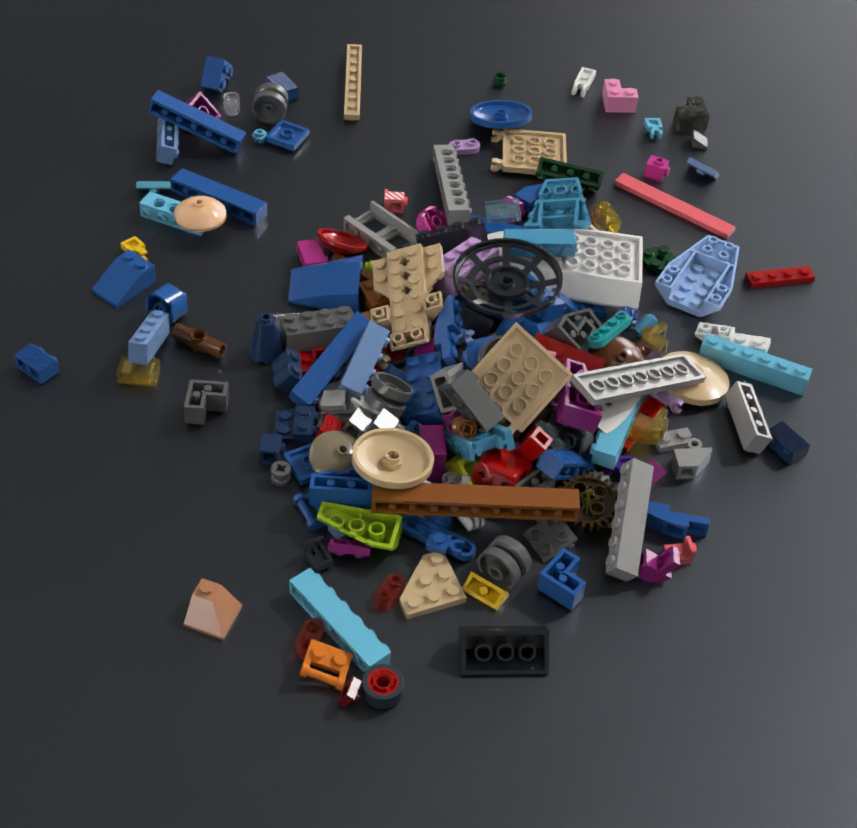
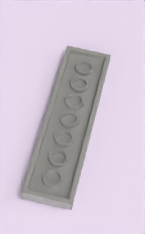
M682 353L572 374L570 381L587 401L594 406L704 383L706 376Z

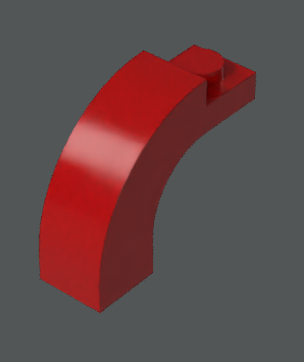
M535 423L515 449L533 462L547 449L553 439L547 431L538 423Z

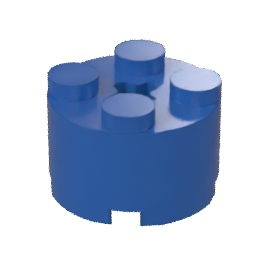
M166 283L146 297L145 307L147 312L149 310L150 312L161 310L163 313H169V325H171L187 313L188 305L186 300L188 297L184 291H180L177 287Z

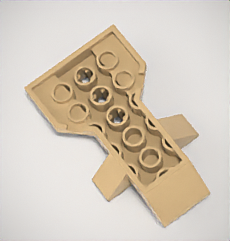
M421 243L387 252L386 258L372 261L374 290L380 296L383 295L390 300V308L388 305L370 309L371 321L392 331V334H390L391 351L428 343L432 339L431 323L443 309L441 291L429 294L437 280H441L445 276L443 250L440 243L427 247H422Z

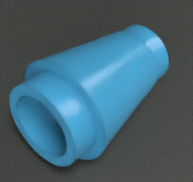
M652 314L644 315L632 329L633 335L639 338L655 330L658 320Z

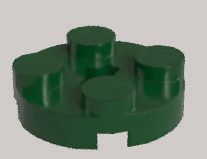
M664 245L646 248L642 257V265L648 271L651 269L656 271L655 274H661L667 264L674 260L676 256L673 252L669 251V247Z

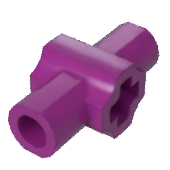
M457 409L441 415L447 431L453 434L451 423L456 417H459Z

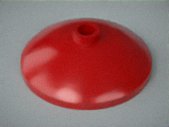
M321 228L317 231L319 240L328 249L332 250L333 254L338 252L342 255H353L367 249V243L352 234L329 228Z

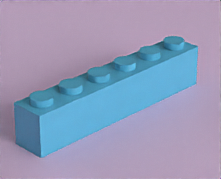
M708 333L703 340L699 352L700 355L715 361L723 369L801 396L804 394L812 372V368Z
M645 395L640 397L634 409L616 429L610 433L598 430L595 439L597 442L596 444L593 443L590 449V454L592 455L591 463L614 470Z
M308 568L289 580V593L343 651L353 654L351 660L363 673L374 665H390L391 651L389 647L384 643L382 644L377 639L374 631L368 629L363 624L362 619L350 610L348 604L337 597L334 589L324 583L320 574Z

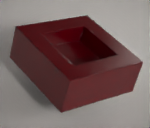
M353 677L343 687L337 704L345 708L351 702H356L361 692L358 689L362 681Z

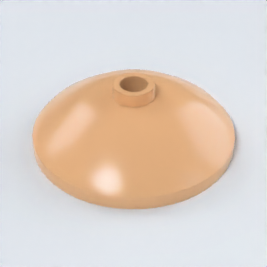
M193 196L183 200L176 206L174 218L176 223L186 230L206 232L216 229L224 223L226 209L221 202L212 197Z

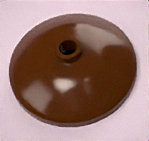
M616 336L602 348H593L591 352L592 355L606 360L603 368L644 361L639 348L630 340Z

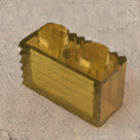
M609 201L594 203L591 219L599 231L619 233L622 220H620Z
M121 356L117 369L118 382L120 384L130 383L131 385H153L155 387L161 370L160 359L153 357L148 365L129 363V356Z

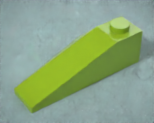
M322 501L317 514V520L371 547L390 551L398 547L402 534L401 515L371 513V510L325 501Z

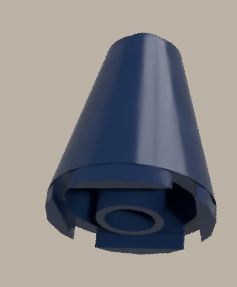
M263 313L257 317L248 351L252 360L257 363L261 361L269 365L286 349L275 316L270 313Z

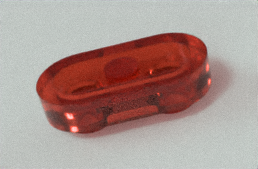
M391 574L385 579L374 595V604L378 609L385 611L394 607L406 588L405 577L400 574Z
M310 618L303 623L295 642V652L300 658H305L307 650L303 649L308 648L311 639L321 642L324 635V624L321 620Z

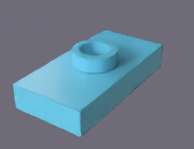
M170 181L136 182L138 190H149V192L159 193V190H172Z

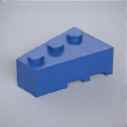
M349 467L348 471L341 472L330 470L311 473L309 505L321 506L322 501L370 510L372 483L362 478L354 467Z

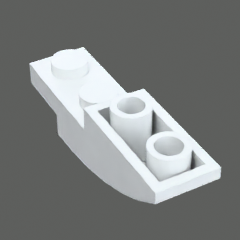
M700 322L695 332V336L702 341L708 333L767 353L771 344V338L735 333V327Z

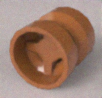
M459 416L451 423L452 432L464 439H470L476 434V424L470 419Z

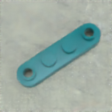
M626 312L616 313V315L587 337V346L589 348H602L631 325V316Z

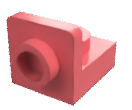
M685 536L684 543L663 546V552L671 546L679 549L680 565L692 564L694 555L697 553L696 545L692 543L690 536Z

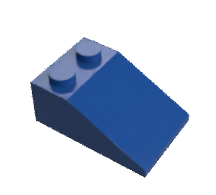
M129 249L114 260L94 285L92 292L118 308L156 282L155 265Z

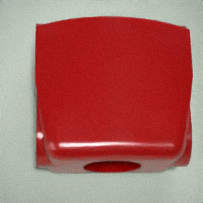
M498 448L489 449L482 455L480 463L475 465L472 478L477 485L514 487L515 484L529 475L532 470V462L515 449L509 451ZM479 471L484 472L485 477L481 476Z

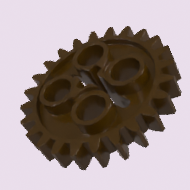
M583 472L582 477L575 473L574 479L568 476L567 482L562 481L558 489H579L580 491L578 521H567V526L573 523V529L580 526L582 532H584L585 528L592 532L593 527L600 531L601 525L608 528V524L612 523L615 516L614 505L618 497V491L614 490L615 485H608L609 479L602 481L601 475L594 478V473H591L590 477H587L585 472ZM588 488H591L588 514L584 516Z

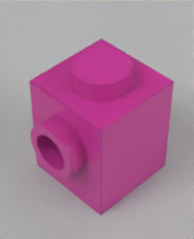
M651 155L646 163L644 177L662 182L664 177H668L670 172L668 167L669 160Z

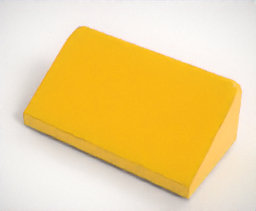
M472 571L462 587L465 593L496 611L509 596L508 592Z

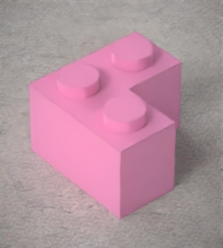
M605 79L602 91L605 111L636 113L639 98L637 89L621 88L619 79Z

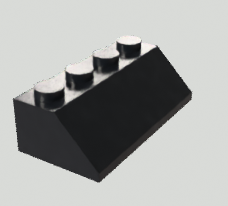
M479 217L471 218L468 222L464 223L461 221L455 222L452 226L448 227L438 226L432 231L422 230L415 234L417 244L421 243L422 247L440 243L443 254L448 253L471 237L481 241L488 240L483 218L479 219Z
M459 626L461 675L549 674V629L546 626Z

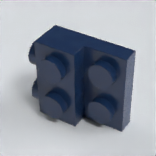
M296 405L295 410H276L274 434L283 435V443L308 445L313 443V437L317 434V426H314V423H318L319 412L315 411V406Z

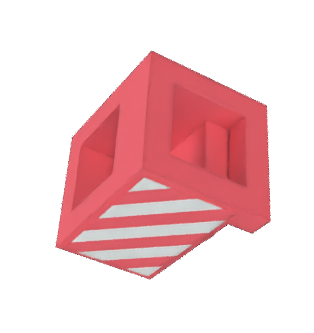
M385 189L384 208L391 213L404 214V207H407L408 197H405V192H393Z

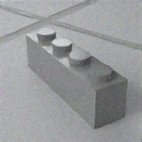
M736 381L725 395L743 449L760 454L772 440V436L753 386Z

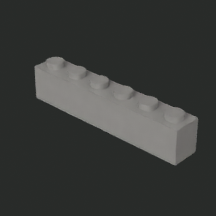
M632 458L624 463L620 469L621 478L617 487L618 497L614 505L615 516L611 524L612 535L608 543L609 554L605 562V574L625 582L638 577L654 466L636 458Z

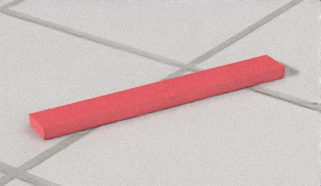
M622 173L614 182L615 186L725 239L735 231V226L625 173Z

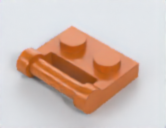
M311 639L299 676L314 678L333 685L335 689L341 691L353 654ZM310 664L336 673L338 678L310 668Z

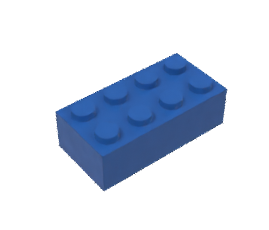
M442 351L406 358L405 382L414 390L410 401L405 403L406 409L402 415L406 425H409L410 421H416L421 425H444L441 417L444 413L440 412L430 380V375L448 366L442 359Z

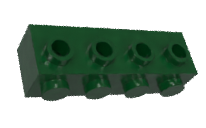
M540 157L535 177H538L540 181L578 177L581 188H584L587 192L595 193L601 187L604 172Z

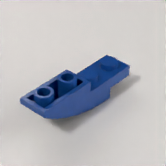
M448 295L443 303V309L439 312L434 333V346L438 351H442V359L448 366L457 364L456 336L461 334V326L463 325L460 317V311L462 310L460 302L456 301L452 295Z
M649 501L646 527L679 539H685L687 534L706 537L710 518L670 511V505Z

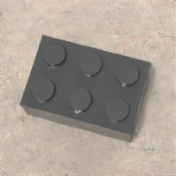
M467 369L456 372L439 386L462 417L475 422L477 427L476 433L488 432L505 417L502 413L503 409L497 402H493L490 398V392L477 381L478 377L473 371Z

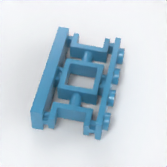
M496 424L488 432L476 433L470 439H464L443 429L446 449L470 462L475 461L474 455L481 456V452L489 449L498 448L507 451L515 449L512 430L500 424Z

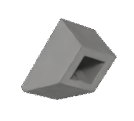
M712 447L674 449L670 462L675 479H695L709 463Z

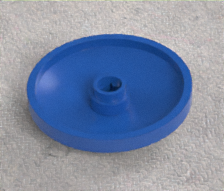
M492 100L474 105L470 109V119L475 124L483 127L496 129L515 128L526 125L532 120V109L520 102Z

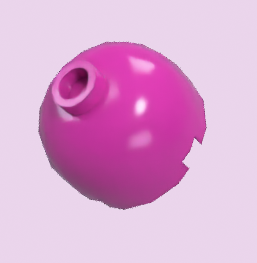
M429 206L424 209L416 219L417 231H432L438 226L448 227L444 212L442 210L438 211L435 209L437 208L435 206Z

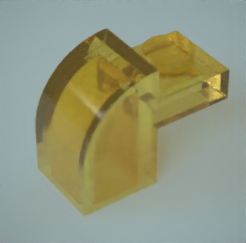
M663 321L658 325H654L651 329L647 326L643 328L639 348L649 359L661 358L666 353L669 340L664 337L668 324Z
M661 407L654 419L639 413L632 424L629 438L647 445L663 441L668 428L669 419L667 415L669 410Z

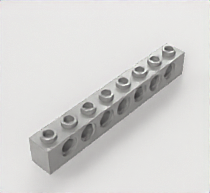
M434 145L433 162L447 223L452 225L459 221L462 223L468 222L469 218L472 217V209L469 208L470 202L467 199V191H465V182L463 183V174H461L457 151H454L453 145Z

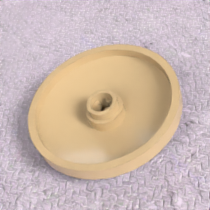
M687 351L672 352L663 356L684 353L706 376L704 383L666 390L669 395L671 394L675 398L682 399L684 403L698 406L713 405L724 399L729 389V378L724 369L715 361L703 355Z
M379 428L364 433L356 440L352 450V464L362 478L374 485L389 489H406L421 484L430 476L434 464V455L427 442L412 432L397 428Z

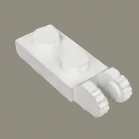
M582 67L574 82L571 95H575L577 89H580V97L584 98L586 91H588L596 76V70Z

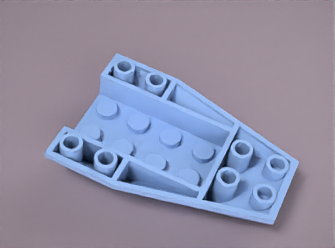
M707 235L668 263L654 285L667 305L697 317L720 311L733 290L740 247L731 242L718 239L715 236Z

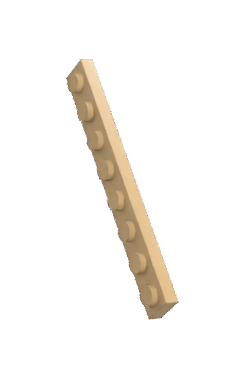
M347 44L344 120H360L362 45Z

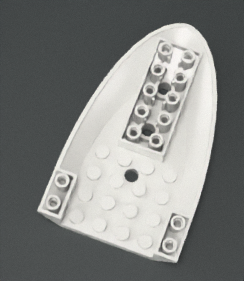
M546 229L574 230L577 241L575 256L554 257L562 270L563 283L561 292L574 301L616 308H624L626 306L638 311L642 288L643 237L598 230ZM504 231L487 234L488 240L503 238ZM499 247V256H502V247ZM518 257V258H522V259H524V260H527V261L531 262L535 257ZM542 260L536 266L542 272L545 280L556 278L553 269L546 261ZM510 262V266L518 267L521 270L525 268L521 264ZM531 271L529 274H531L535 279L538 280L535 273ZM557 284L546 286V288L552 290L553 288H556Z

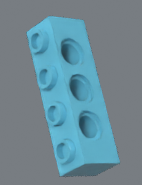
M149 192L139 203L142 217L199 236L204 233L186 230L176 223L174 210L181 201Z

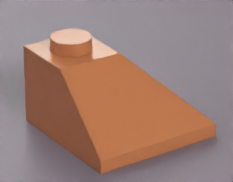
M202 578L192 594L184 627L224 640L238 616L242 604L222 585Z

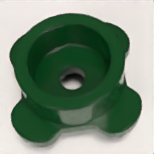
M497 72L492 83L504 86L507 83L506 81H508V77L503 72Z

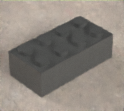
M340 306L333 309H322L313 312L305 311L299 314L279 316V330L285 349L290 348L295 351L307 352L315 348L328 347L354 316L351 307Z

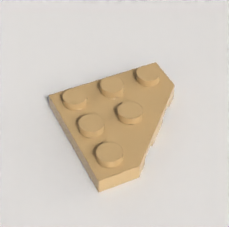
M432 552L422 556L400 597L399 604L406 619L409 620L466 603L467 597L446 556Z

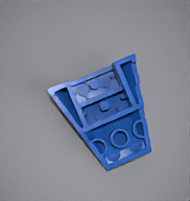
M363 255L291 269L288 301L309 308H319L320 310L350 306L355 314L360 308L359 284L360 272H362Z

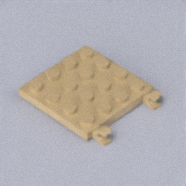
M510 128L503 129V131L498 129L492 130V135L497 136H492L491 142L496 143L503 140L502 159L492 158V164L496 165H491V171L496 172L502 169V172L535 175L540 157L567 163L565 133Z
M517 322L513 324L472 370L477 375L479 384L490 392V398L493 402H497L503 409L504 418L510 423L507 428L512 430V434L516 430L522 433L572 376V373Z

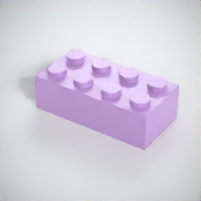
M471 237L443 255L445 276L441 280H437L432 287L446 295L457 296L458 294L453 284V269L456 260L466 249L482 241ZM487 249L476 255L484 261L499 256V249ZM469 258L461 267L459 276L469 279L472 270L477 265ZM499 262L490 264L488 267L492 270L499 266ZM480 270L475 280L482 279L486 274ZM459 283V288L461 289V291L462 286H465L466 284Z

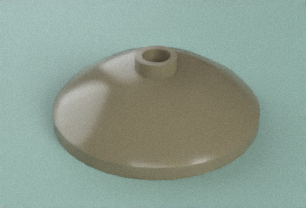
M328 431L319 435L313 441L309 450V461L314 472L337 470V472L348 471L349 467H353L352 450L357 438L343 431Z

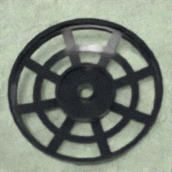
M495 238L476 243L459 256L453 269V284L460 298L473 309L499 318H522L545 310L556 301L560 295L563 283L561 267L553 255L534 243L514 238ZM502 247V256L482 261L476 255L487 249ZM510 248L526 250L537 256L529 262L522 258L510 256ZM470 258L477 266L472 270L469 279L460 277L461 267ZM542 260L546 261L553 269L556 278L545 280L542 272L536 266ZM503 262V266L495 267L492 270L488 267L490 264ZM510 262L521 264L525 268L521 270L518 267L510 266ZM480 270L486 274L485 281L475 280ZM533 271L539 281L529 282L528 274ZM459 283L469 285L476 300L471 301L459 288ZM557 284L554 296L546 303L540 301L545 287ZM475 287L486 288L489 294L481 297ZM540 288L534 298L527 295L528 289ZM496 298L504 301V306L496 305L489 301ZM518 299L527 302L522 305L512 306V301ZM485 304L494 309L505 310V312L490 310L480 305ZM531 305L537 306L536 308L527 311L512 312L513 310L524 309L530 307Z

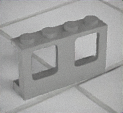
M374 201L370 203V210L355 219L350 215L344 217L343 231L365 241L367 248L381 258H386L387 252L396 250V247L387 241L397 235L410 242L411 246L417 244L415 234L419 232ZM376 219L387 227L374 233L365 227L364 224Z

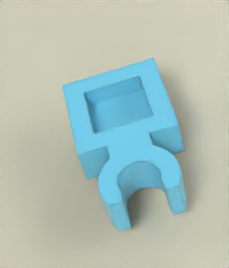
M645 118L644 125L646 131L651 132L650 138L653 139L654 135H657L661 139L663 126L660 118Z

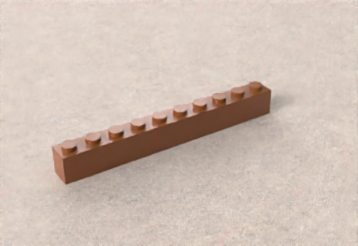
M421 483L406 489H389L372 484L371 513L577 522L580 512L579 489Z

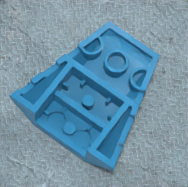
M579 178L546 179L538 194L539 198L534 203L533 211L529 213L528 221L525 222L523 227L529 229L586 230L591 225Z

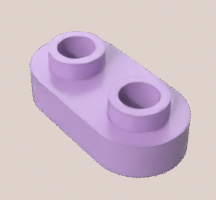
M476 139L454 140L449 143V145H453L457 155L476 154L480 151V142Z

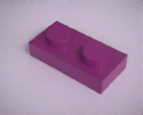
M330 538L328 552H333L337 556L353 554L354 557L365 558L370 556L371 546L357 540Z

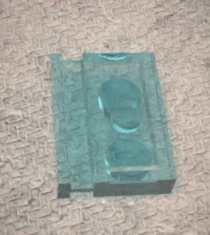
M519 198L485 201L487 224L521 221Z

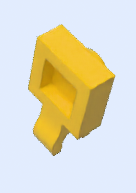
M136 236L121 242V249L125 252L130 249L148 261V258L145 256L147 254L145 244Z

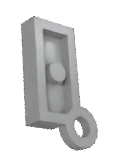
M688 427L652 435V441L659 453L686 447L702 448V442L697 438H692Z

